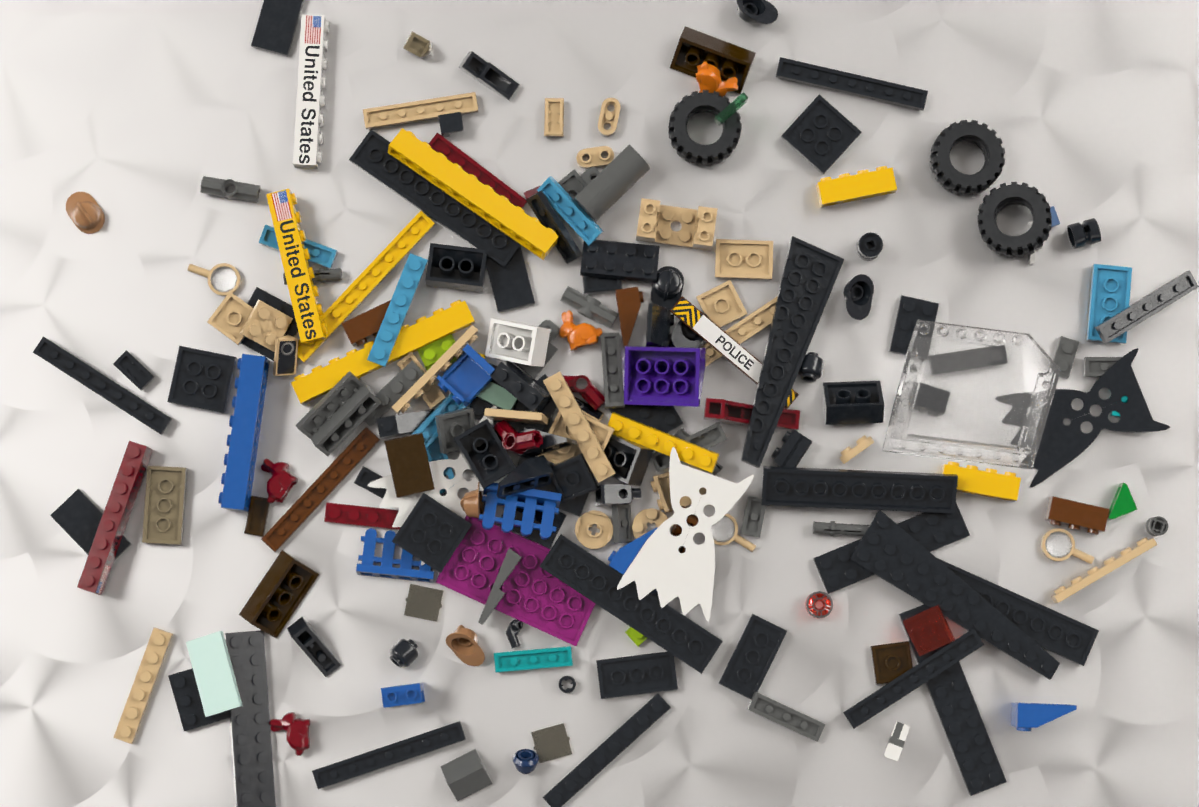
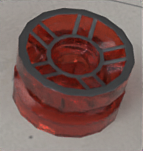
M813 592L807 597L805 608L812 617L825 618L833 609V601L830 595L825 592ZM817 601L823 604L820 609L815 605Z

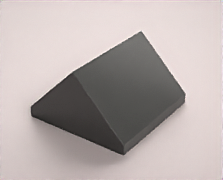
M476 749L440 766L446 782L457 801L492 784Z

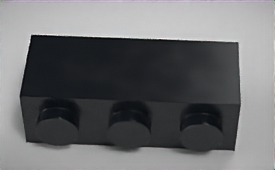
M501 361L490 376L532 412L542 411L552 398L546 390L510 361Z

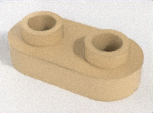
M607 98L602 103L598 131L604 136L613 135L617 129L621 106L615 98ZM613 106L615 109L611 112L607 108ZM609 124L611 128L609 130L604 129V125Z
M608 146L582 149L578 152L576 161L583 169L608 166L614 160V152ZM603 152H606L608 154V157L602 158L601 154ZM584 155H588L589 160L584 161L582 157Z
M864 435L856 441L858 445L853 449L849 446L840 452L842 456L839 459L842 463L845 464L873 444L874 440L872 437L869 436L867 438Z

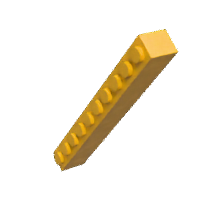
M402 128L389 144L388 153L542 260L546 258L556 245L559 236L553 229L546 228L537 218L527 215L521 207L511 204L505 196L495 193L492 187L479 182L476 176L466 173L460 165L450 162L444 154L437 153L428 143L417 139L412 132Z
M457 300L451 303V307L448 309L440 308L434 311L433 316L429 318L423 316L417 319L416 324L412 326L408 324L402 326L387 365L443 337L475 324V320L466 302ZM374 341L364 344V348L359 351L353 349L347 352V356L342 359L337 357L330 360L329 365L325 367L320 365L311 370L312 373L306 376L303 373L294 377L295 381L291 382L300 403L304 405L327 394L349 371L356 377L361 378L382 368L383 366L367 360Z

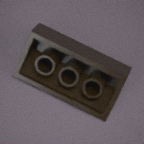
M685 26L670 68L696 78V73H698L697 66L706 61L720 70L722 81L736 77L738 79V90L732 92L741 94L756 53Z
M282 550L239 615L250 624L277 638L319 574Z

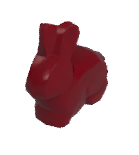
M269 459L263 460L261 470L272 474V477L267 481L268 503H283L293 485L297 484L298 478L288 472V463L277 462L274 464Z
M289 712L282 719L270 720L271 731H286V741L295 750L297 756H301L304 750L310 747V719L296 718L295 712Z

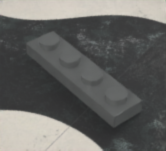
M619 332L602 333L600 341L605 409L624 408Z
M414 360L376 394L382 403L364 420L370 427L377 422V418H381L425 374Z
M754 692L747 708L818 742L826 725L757 692Z

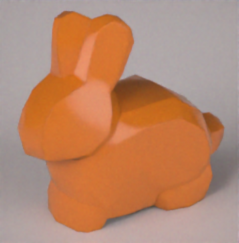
M705 61L697 66L696 80L699 83V93L703 92V90H709L708 93L716 91L723 97L729 91L738 90V79L736 77L722 81L720 70L714 65L708 64Z
M568 310L562 313L563 325L560 327L559 336L562 339L567 338L570 351L598 343V337L603 333L601 328H595L587 323L575 325L573 323L572 311Z

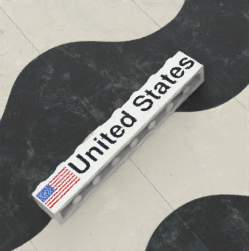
M302 14L293 153V165L295 168L318 169V163L322 161V152H319V145L323 143V133H320V126L324 125V115L321 114V107L325 106V96H322V89L326 88V77H323V70H327V59L324 58V52L328 51V40H325V35L329 33V21H326L324 15Z

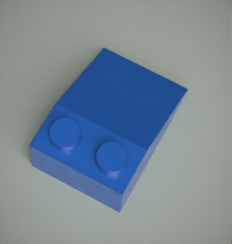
M1012 702L1011 726H1015L1016 730L1031 731V728H1038L1076 710L1077 705Z

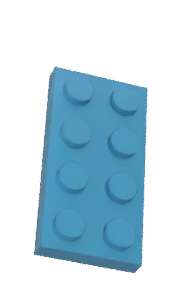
M1093 264L1087 340L1103 342L1095 327L1129 307L1131 267ZM1127 331L1109 343L1125 344Z

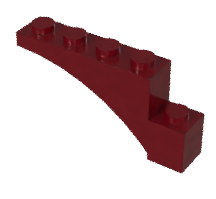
M706 398L704 419L722 421L724 424L748 426L753 405L724 399ZM783 409L776 428L799 430L800 410Z

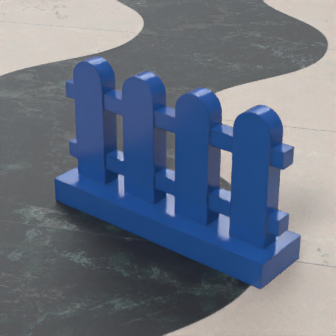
M492 483L484 488L483 495L487 496L482 497V502H485L484 514L479 515V520L482 521V527L485 530H491L494 523L502 524L501 530L504 533H510L513 530V526L521 527L520 532L525 537L531 535L532 529L540 530L539 535L544 540L549 539L551 533L556 532L553 520L554 514L559 513L562 494L531 489L501 497L505 499H500L496 496L499 483ZM497 504L504 505L503 518L495 517ZM516 508L524 509L522 521L514 520ZM535 511L543 512L541 524L534 523Z
M369 528L365 536H361L364 548L363 555L358 557V561H362V563H357V575L434 583L435 574L431 571L432 567L426 563L421 565V560L413 561V555L402 549L401 559H394L396 545L392 542L396 535L394 531L389 530L385 533L384 538H378L376 530ZM376 543L383 544L382 557H375ZM374 562L381 563V566L374 565ZM393 564L400 565V568L393 567ZM412 566L419 567V570L412 569Z

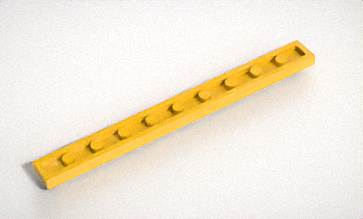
M420 211L321 316L322 323H326L328 333L325 334L326 339L308 344L301 343L299 339L297 356L304 363L435 225L426 214Z

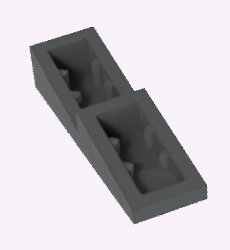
M720 422L683 440L708 449L727 440V437ZM660 452L652 454L651 459L657 472L669 468L670 456Z
M510 548L507 551L478 621L481 625L485 623L506 594L500 590V587L522 558Z

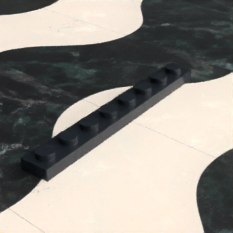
M782 57L779 59L776 77L918 110H924L928 94L927 90Z
M44 336L34 349V354L162 435L172 421V418Z
M973 628L843 713L853 729H855L985 644Z
M657 693L544 795L543 799L551 807H562L671 707Z
M458 721L313 770L312 773L317 788L321 789L466 740L461 722Z

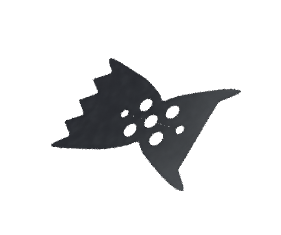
M1138 348L1130 351L1118 360L1095 382L1087 393L1070 389H1048L1008 394L995 398L999 402L1012 405L1011 410L1001 422L1020 427L1019 432L1010 444L1029 448L1028 453L1019 463V466L1038 469L1031 482V488L1040 484L1078 457L1092 444L1102 429L1117 432H1155L1170 428L1169 425L1153 420L1131 364L1137 355ZM1108 388L1111 391L1110 398L1106 400L1101 399L1099 396L1100 389ZM1122 396L1128 397L1127 403L1121 401ZM1076 398L1081 399L1084 404L1083 408L1078 411L1074 410L1071 406L1072 401ZM1095 404L1102 408V413L1097 417L1092 416L1090 413L1091 406ZM1111 411L1119 412L1120 420L1117 423H1112L1108 419ZM1069 418L1071 421L1070 425H1064L1063 420ZM1086 421L1090 422L1093 426L1092 431L1087 434L1083 433L1080 428L1081 424Z

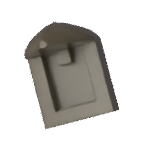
M411 31L403 49L420 58H424L431 53L432 44L429 40Z

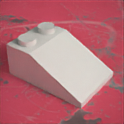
M491 318L485 356L529 366L544 367L551 329Z

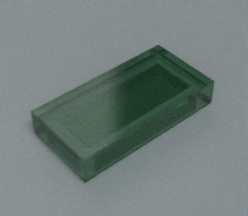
M743 92L714 118V122L718 126L724 123L747 103L748 96Z

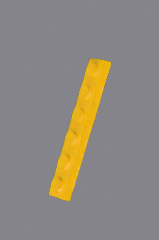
M614 412L611 414L608 426L615 429L613 434L668 456H670L671 450L674 447L680 461L710 473L714 471L720 455L716 452Z

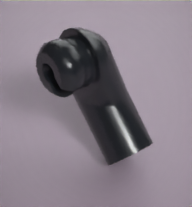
M519 620L511 621L506 630V636L512 649L521 645L517 635L522 629L523 623Z

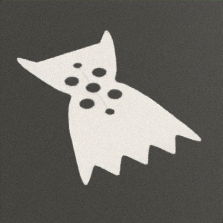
M483 416L479 423L488 419L491 426L494 429L493 420H490L486 416ZM506 449L514 465L517 467L519 461L512 451ZM461 453L456 460L443 459L429 462L434 490L397 498L392 475L382 477L368 484L369 487L387 489L379 505L380 508H399L392 527H401L423 493L465 519L466 513L460 505L461 499L458 497L457 492L460 488H466L469 492L478 489L479 481L476 477L472 481L463 479V472L470 468ZM447 467H452L455 470L456 475L454 478L447 479L444 477L443 472ZM504 476V477H502L501 479L495 481L494 483H499V482L502 481L506 476ZM441 489H445L447 491V494L445 496L440 495L439 492Z
M673 447L670 453L669 479L670 497L674 514L664 521L647 539L621 578L617 590L635 581L639 600L652 590L657 589L661 608L674 598L679 597L683 615H686L696 605L700 604L706 621H709L715 574V546L711 526L720 521L741 498L751 484L753 475L739 483L728 481L681 464L676 449ZM702 487L706 489V494L704 495L699 493V489ZM683 496L690 497L692 504L689 508L681 507L679 502ZM708 504L713 505L715 508V513L711 517L703 513V508ZM691 514H695L699 520L698 524L693 527L689 526L686 521L687 517ZM678 524L681 526L682 532L679 536L671 535L670 527L672 525ZM698 532L703 533L705 536L704 543L700 545L693 541V536ZM680 546H684L686 548L685 553H680L678 551Z

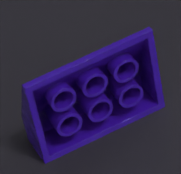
M625 346L624 404L700 407L706 348Z

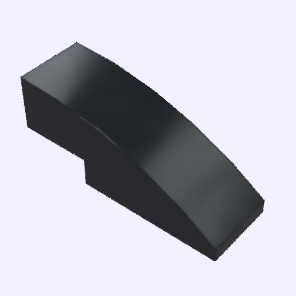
M473 51L466 55L459 66L460 69L507 100L511 98L520 85Z

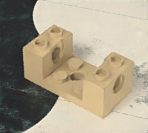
M641 198L636 241L711 251L718 209L698 206V210L660 205L659 200ZM679 222L682 228L680 231L675 232L671 229V224Z

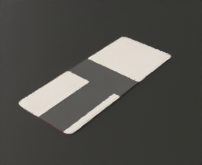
M895 722L884 757L895 761L899 760L910 726Z

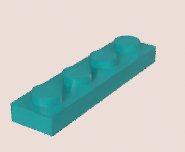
M571 646L494 653L495 672L573 666Z

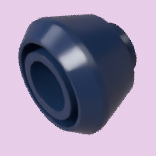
M521 749L513 755L512 760L519 772L529 774L535 770L539 756L533 750Z

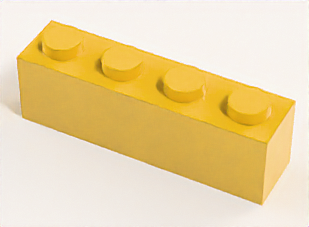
M887 166L877 167L876 171L869 172L868 169L857 172V175L850 176V173L841 174L836 179H831V177L821 178L820 182L816 185L821 207L892 194L897 191L893 167L887 168Z
M948 462V464L942 465L941 474H957L958 492L1009 501H1017L1021 478L1016 477V473L1005 472L1003 475L998 474L997 470L989 468L981 471L978 470L977 466L967 465L964 468L959 467V463Z

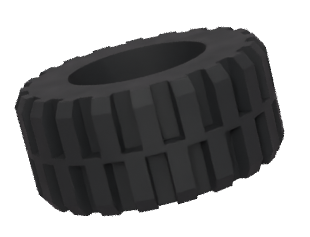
M703 90L701 93L695 91L690 96H684L682 101L675 105L670 115L668 134L673 149L675 148L677 154L680 157L683 156L685 161L689 163L691 161L695 162L698 166H701V164L711 166L715 162H722L724 158H728L732 154L740 138L742 123H740L741 117L736 111V106L734 103L731 104L729 102V98L726 96L721 97L719 92L716 91L714 93H708L709 90ZM699 112H709L716 115L721 120L723 126L721 137L715 143L709 145H702L693 141L687 132V123L692 115Z
M961 120L959 123L954 122L950 124L948 128H945L940 133L931 148L930 162L932 166L930 168L932 173L936 175V181H940L944 189L947 190L949 188L952 190L951 193L954 194L962 193V196H968L971 193L975 195L982 190L985 191L996 181L1005 164V159L1003 158L1005 148L1001 146L1003 143L1001 138L995 136L997 132L994 129L990 131L987 128V124L983 123L980 125L976 120L971 122ZM961 141H968L976 144L982 150L985 162L979 172L968 175L954 168L950 161V151L955 144Z
M1011 182V185L1003 183L1000 184V188L990 190L991 194L983 198V203L980 204L978 209L979 215H977L979 232L983 241L987 243V247L991 250L994 249L998 255L1002 256V254H1005L1007 258H1013V256L1021 258L1024 257V254L1028 253L1031 255L1035 253L1034 250L1036 248L1040 249L1043 246V242L1048 239L1052 226L1051 210L1046 197L1040 194L1034 186L1032 188L1028 187L1027 183H1022V185L1017 184V182ZM1020 204L1031 211L1033 223L1026 233L1019 236H1009L999 230L996 222L997 215L1008 205Z

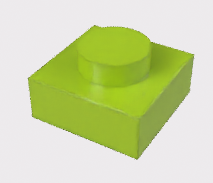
M632 627L625 632L637 646L647 639V637Z

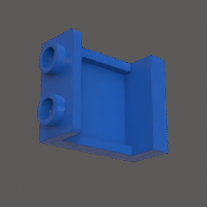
M468 344L462 349L464 353L441 377L439 375L436 377L440 382L438 386L445 393L449 390L453 394L451 398L458 405L463 403L466 407L493 380L490 376L495 370Z
M423 682L381 688L384 708L425 702Z

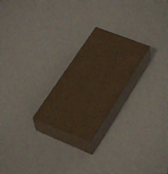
M251 496L245 534L264 536L270 508L267 498Z

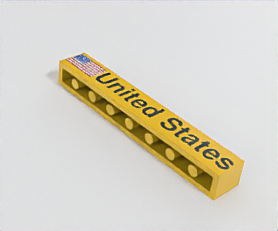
M289 189L266 194L301 343L308 344L324 340L328 330L326 323H322L321 315H324L321 304H318L316 298L319 296L317 285H313L312 281L315 275L313 268L309 267L308 260H310L308 248L305 249L303 241H306L304 230H300L299 226L302 220L300 212H296L295 204H297L296 195Z

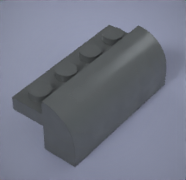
M629 144L574 200L596 222L650 170V167Z
M349 371L296 424V427L311 439L315 447L326 456H329L382 402L364 381Z

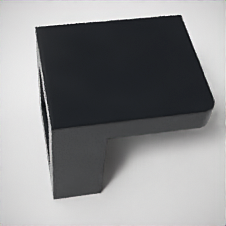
M461 112L438 115L441 135L443 137H449V133L464 130Z

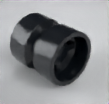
M1095 218L1085 220L1082 224L1078 222L1067 226L1068 237L1074 249L1083 247L1086 243L1091 245L1101 241L1100 228Z
M871 232L864 234L856 244L857 255L866 261L877 258L883 249L881 237Z

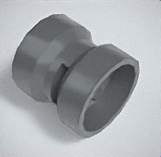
M1161 516L1152 517L1147 520L1145 529L1151 536L1163 535L1168 530V522Z

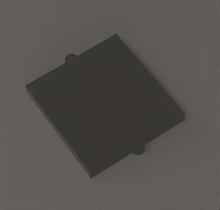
M410 584L408 598L405 599L407 603L404 615L437 622L440 608H442L441 601L444 590Z
M564 723L531 732L535 745L533 748L539 756V763L572 754L569 744L570 737L567 736Z

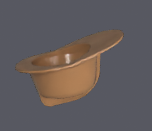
M76 192L67 199L66 212L81 232L93 234L103 227L105 215L89 193Z
M479 482L478 489L465 493L460 501V505L468 517L479 518L480 514H484L485 506L484 502H482L483 495L480 491Z
M460 625L454 633L446 637L447 646L463 663L470 666H480L484 662L485 654L478 645V637L473 630Z

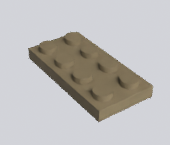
M147 466L142 543L182 545L187 468Z

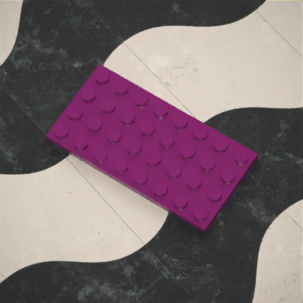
M466 515L465 520L471 523L472 526L442 572L439 573L436 583L485 605L507 551L510 548L522 558L500 587V590L506 594L495 610L577 646L595 603L539 567L550 549L513 532L504 533L501 527L494 524L491 530H485L479 518Z

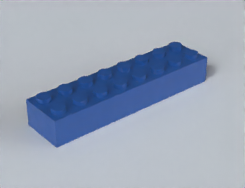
M242 354V358L238 359L237 369L240 370L239 377L235 379L237 395L233 396L232 408L235 409L234 416L231 415L229 427H232L231 435L228 434L227 436L229 452L224 457V465L227 466L226 473L222 474L221 484L224 487L223 492L219 494L218 500L221 508L249 511L270 360L265 356Z

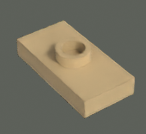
M545 98L544 137H563L564 98Z

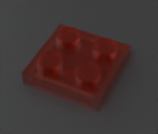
M939 605L903 620L919 656L955 640Z

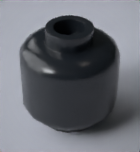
M808 352L798 372L801 379L808 382H814L816 379H819L822 376L824 360L817 353Z
M400 639L390 649V660L400 668L402 666H410L418 657L417 644L411 639L408 641Z

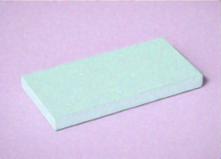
M223 631L186 642L205 717L243 706Z

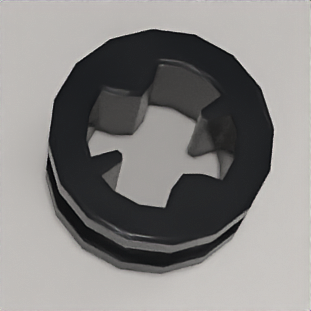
M563 676L559 680V688L562 692L570 693L575 689L576 682L573 677ZM570 679L572 681L570 684H573L572 688L563 689L562 681Z

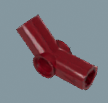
M585 375L563 376L572 393H579L595 411L605 403L604 395ZM585 380L587 387L585 389L577 388V381Z
M505 420L497 422L494 426V431L502 441L503 447L514 453L523 454L526 450L539 448L543 444V437L538 430L518 434Z

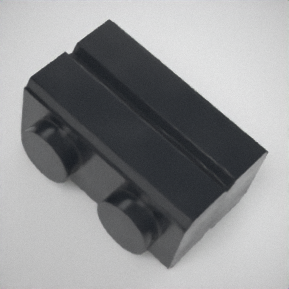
M794 429L791 433L787 431L781 440L784 444L781 448L776 447L771 455L774 458L772 463L778 467H797L812 441Z

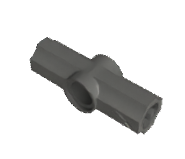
M203 176L200 192L223 196L229 199L258 202L260 185L236 182L232 179L224 180ZM229 185L235 186L233 193H226V188Z
M569 286L560 300L578 310L577 312L586 318L594 319L609 328L612 327L618 316L617 312L602 305L597 299L584 295Z

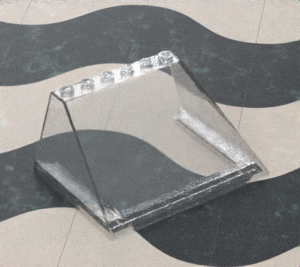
M917 320L907 350L882 450L884 452L1033 469L1061 369L1030 334Z

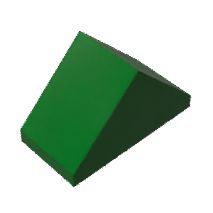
M1126 483L1119 484L1109 508L1107 520H1112L1138 510Z

